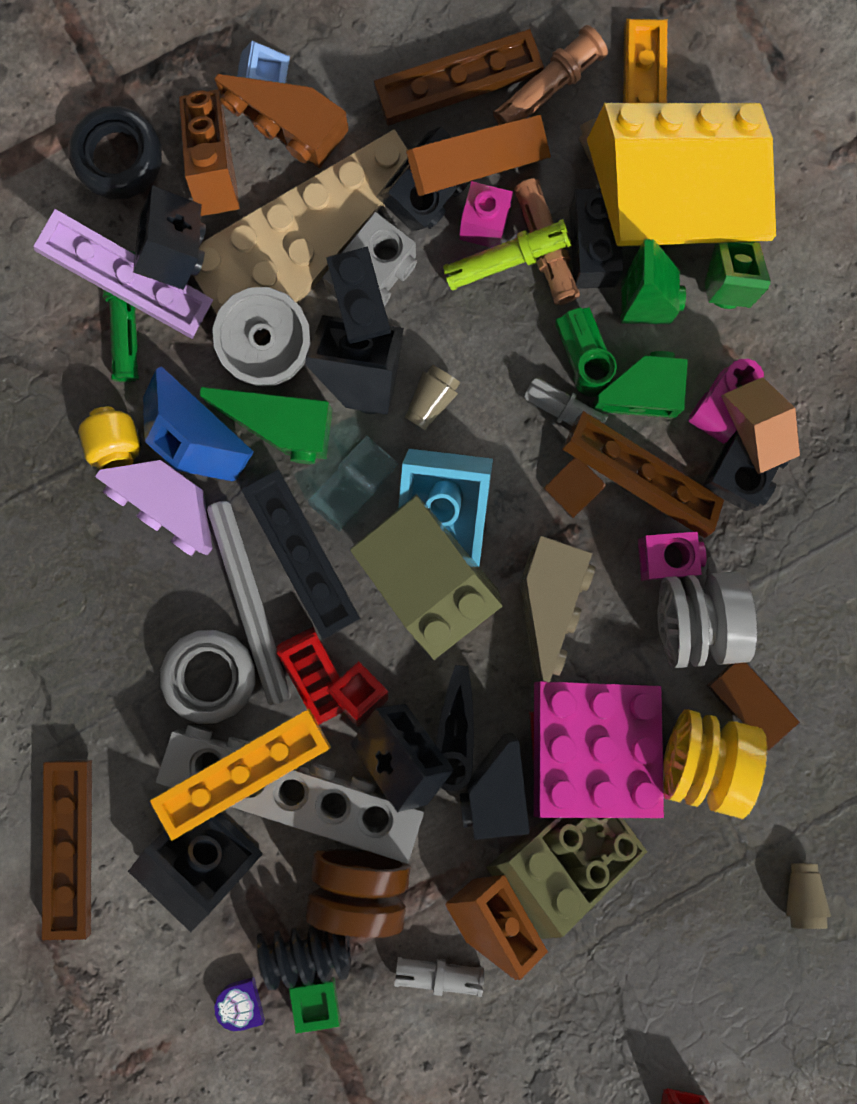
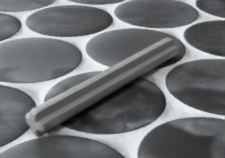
M227 501L213 503L208 506L207 511L269 705H276L288 701L291 698V693L276 651L274 639L231 504Z

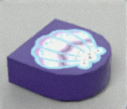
M254 977L233 982L227 985L218 995L214 1006L215 1016L218 1023L225 1029L242 1031L263 1025L265 1017Z

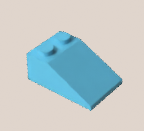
M409 449L402 463L399 508L417 494L480 567L493 459Z

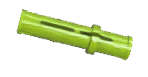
M561 219L557 223L528 234L526 230L517 233L518 238L451 264L443 265L444 273L449 275L446 279L451 290L454 291L461 286L524 262L527 265L536 263V258L572 246L570 237L567 235L568 231L564 220Z

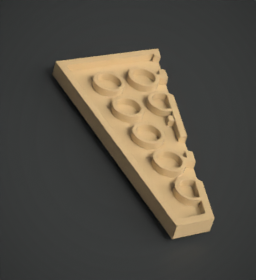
M395 129L201 243L199 249L205 252L204 261L199 274L193 276L204 294L213 299L211 306L216 314L232 295L250 287H270L287 294L296 303L300 304L329 270L326 257L341 254L372 215L381 206H385L376 196L407 158V148ZM267 330L264 333L256 331L254 334L256 344L260 345L270 333Z

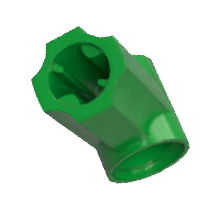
M580 307L568 311L565 315L556 319L555 326L575 374L574 383L576 388L585 396L596 397L610 386L615 376L617 365L615 358L605 347L590 307ZM589 366L599 367L604 372L605 378L600 380L591 379L586 375L584 369Z

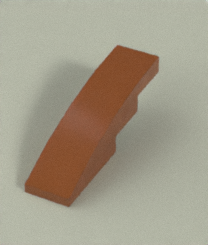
M541 115L478 130L406 151L418 196L551 157Z

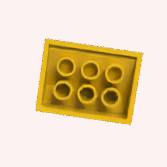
M604 103L587 138V143L617 246H640L644 239H654L658 245L772 241L776 237L773 137L761 103Z

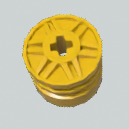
M689 709L684 710L677 719L665 751L663 763L664 798L679 803L685 799L686 804L698 807L707 794V804L711 811L744 819L750 814L755 805L763 783L767 759V742L763 729L729 721L720 733V723L716 716L705 715L702 719L699 712Z

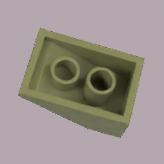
M417 494L350 548L351 553L402 624L434 660L503 607L499 589Z

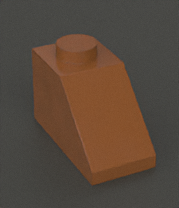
M505 875L472 879L445 903L465 941L514 980H521L548 953Z

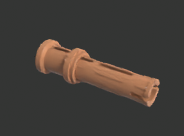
M584 25L579 30V36L564 49L558 48L555 50L550 59L551 63L545 69L534 76L508 101L493 111L497 123L501 125L527 118L566 84H576L581 79V73L596 60L602 61L608 55V50L600 34L593 27Z

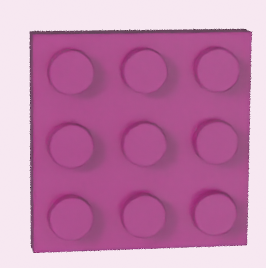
M534 682V817L664 818L661 686Z

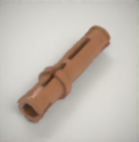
M535 178L519 183L514 188V192L522 208L529 232L531 233L554 224L544 199L539 179L535 180ZM563 248L540 256L537 261L539 271L544 273L547 278L555 305L567 304L580 296L569 266L570 255L568 250Z

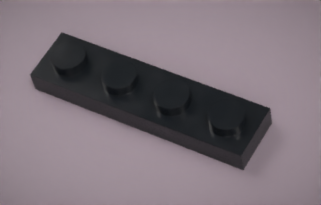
M278 469L243 488L242 492L322 640L359 621L361 618L281 471Z

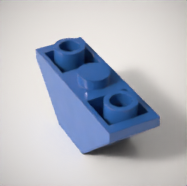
M162 366L155 370L143 396L145 442L176 471L228 481L238 479L254 451Z

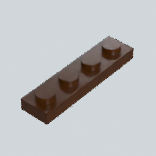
M531 29L374 80V89L387 126L531 79L543 70L544 65Z
M585 411L575 419L562 450L693 532H698V535L706 538L715 531L724 499Z
M92 760L43 762L42 940H86L91 935Z

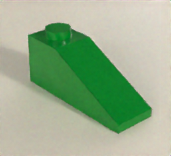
M644 239L621 282V323L671 324L679 314V311H683L685 308L686 287L685 285H680V270L654 239Z
M201 387L200 396L208 405L285 455H290V461L301 464H315L316 458L327 459L333 412L328 401Z

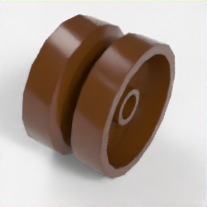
M328 849L314 853L311 879L321 888L308 894L305 916L307 923L330 933L351 937L377 938L399 934L404 927L406 906L396 896L408 889L411 865L365 850Z

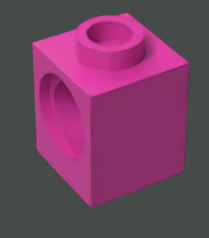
M471 181L461 219L460 240L490 248L500 245L510 210L513 191Z
M698 532L646 535L638 539L641 581L662 580L665 577L675 576L677 578H684L687 575H702L701 567L706 566V548L703 541L699 542ZM668 545L677 547L682 553V562L678 568L669 566L665 561L664 552Z

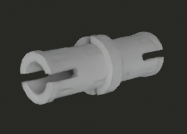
M398 957L394 987L403 986L433 990V995L442 996L444 991L482 997L485 969L484 967L446 964V959L437 958L436 962Z

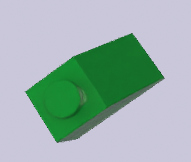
M760 242L715 243L705 279L708 302L724 309H733L737 306L751 308L769 289L771 282Z
M668 351L651 352L649 356H644L601 392L593 403V409L602 413L676 418L685 410L688 359L675 358V353Z

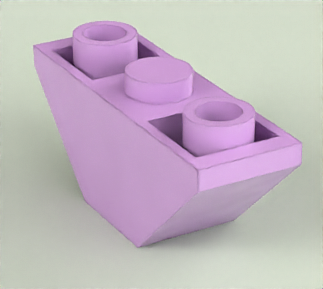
M161 460L101 469L95 477L107 485L102 491L104 494L122 506L129 501L139 508L140 512L137 514V517L156 531L161 526L168 529L174 534L171 542L187 554L192 556L195 551L208 555L213 549L204 490Z

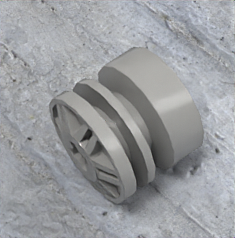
M740 571L712 573L706 578L704 590H702L699 580L694 575H687L683 578L682 583L677 576L662 579L657 612L658 629L667 661L672 669L687 667L689 661L694 667L704 666L708 658V650H710L712 658L717 665L752 661L757 642V621L751 588L744 574Z

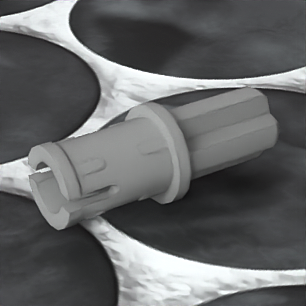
M535 378L531 382L524 396L527 401L556 416V422L559 424L563 420L573 426L575 419L583 411L604 424L608 418L606 414H602L575 399L577 394L572 393L568 395L540 378Z

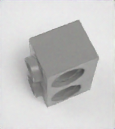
M375 212L342 253L368 246L385 306L391 297L389 290L398 279L401 281L406 280L417 264L415 259L416 243ZM383 247H391L397 251V254L389 260H383L376 256L377 251ZM328 270L323 276L326 290L337 298L330 270Z

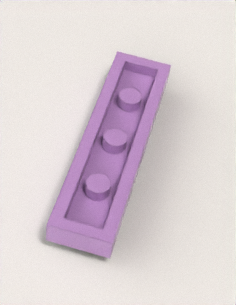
M54 209L33 246L34 251L191 339H193L213 302L212 298L187 284L184 290L133 273L135 254Z

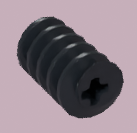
M312 925L309 926L307 939L305 940L301 939L297 928H292L289 942H284L279 930L274 931L272 945H267L262 933L257 935L258 967L261 978L270 991L278 989L281 978L287 988H294L297 983L298 974L303 984L307 986L312 985L314 982L316 971L323 983H328L331 980L333 968L340 980H347L352 959L350 936L337 935L325 931L324 937H319L315 927Z

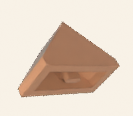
M763 377L721 396L757 474L800 456L795 407Z

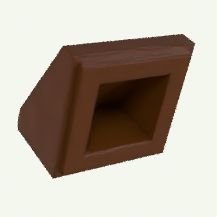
M574 457L543 489L574 518L606 487V484L585 463Z

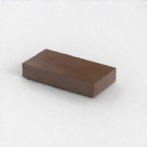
M747 663L729 664L706 685L740 723L763 729L766 735L767 751L773 748L800 723Z

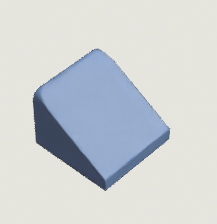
M251 41L241 53L237 77L286 83L290 57Z

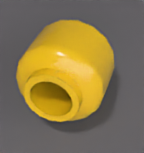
M99 407L92 410L89 417L79 425L78 434L84 457L89 465L99 468V470L132 465L133 460L139 455L141 446L134 421L129 414L115 411L113 407Z

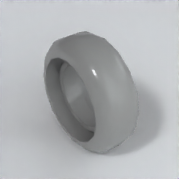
M197 630L180 638L167 651L160 668V688L167 704L180 717L197 724H217L235 716L249 702L255 687V665L248 649L236 637L219 630ZM204 651L220 654L228 661L232 670V683L228 692L221 699L214 702H204L196 699L188 691L185 684L184 672L188 662L195 655Z

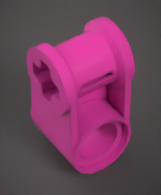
M739 359L729 367L724 368L717 375L709 390L702 396L688 418V422L722 444H725L737 429L721 396L737 389L735 386L738 380L735 377L737 374L743 377L741 380L742 386L759 378H764L761 366L751 359Z

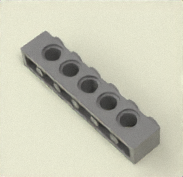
M188 724L186 729L181 728L172 731L155 783L173 788L204 770L202 759L206 752L217 755L221 760L250 742L234 737H229L228 742L212 738V730ZM311 763L310 769L299 766L231 806L407 864L409 863L424 814V806L397 813L385 797V794L376 790L377 784L375 782L353 776L351 782L334 777L336 770L316 763ZM289 779L299 781L305 790L304 798L298 801L287 798L283 791L284 782ZM329 793L342 795L346 800V810L339 814L329 812L324 805V796ZM379 806L387 812L389 820L383 826L374 827L366 821L364 812L369 807Z

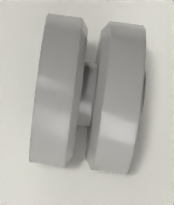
M250 287L232 295L219 309L213 325L214 349L222 365L237 379L258 387L277 386L292 379L304 366L310 347L309 324L301 307L287 294L270 287ZM267 330L270 333V342L264 346L256 344L257 342L254 339L255 332L264 333Z

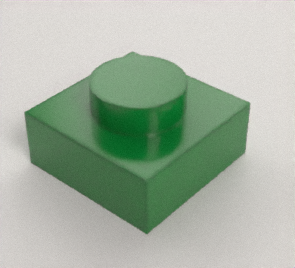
M331 977L328 983H323L320 979H316L312 985L307 986L303 982H297L294 988H289L295 1034L340 1026L341 1019L335 977Z

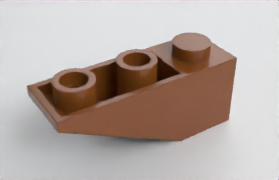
M217 74L214 78L221 95L220 101L231 113L236 116H240L243 113L253 121L254 127L263 136L270 140H273L274 137L278 138L286 144L289 153L302 163L310 161L318 168H321L349 131L346 111L312 87Z
M200 90L179 97L185 178L193 201L202 204L201 216L240 209L237 181L219 90L207 92Z

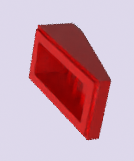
M311 627L276 646L277 654L306 708L310 709L318 725L343 713V710L334 699L318 708L315 704L316 700L329 694L327 689L340 678L315 628ZM312 644L315 649L314 651L293 661L292 654ZM318 660L322 662L323 666L301 676L299 670ZM329 676L330 682L309 692L307 686Z

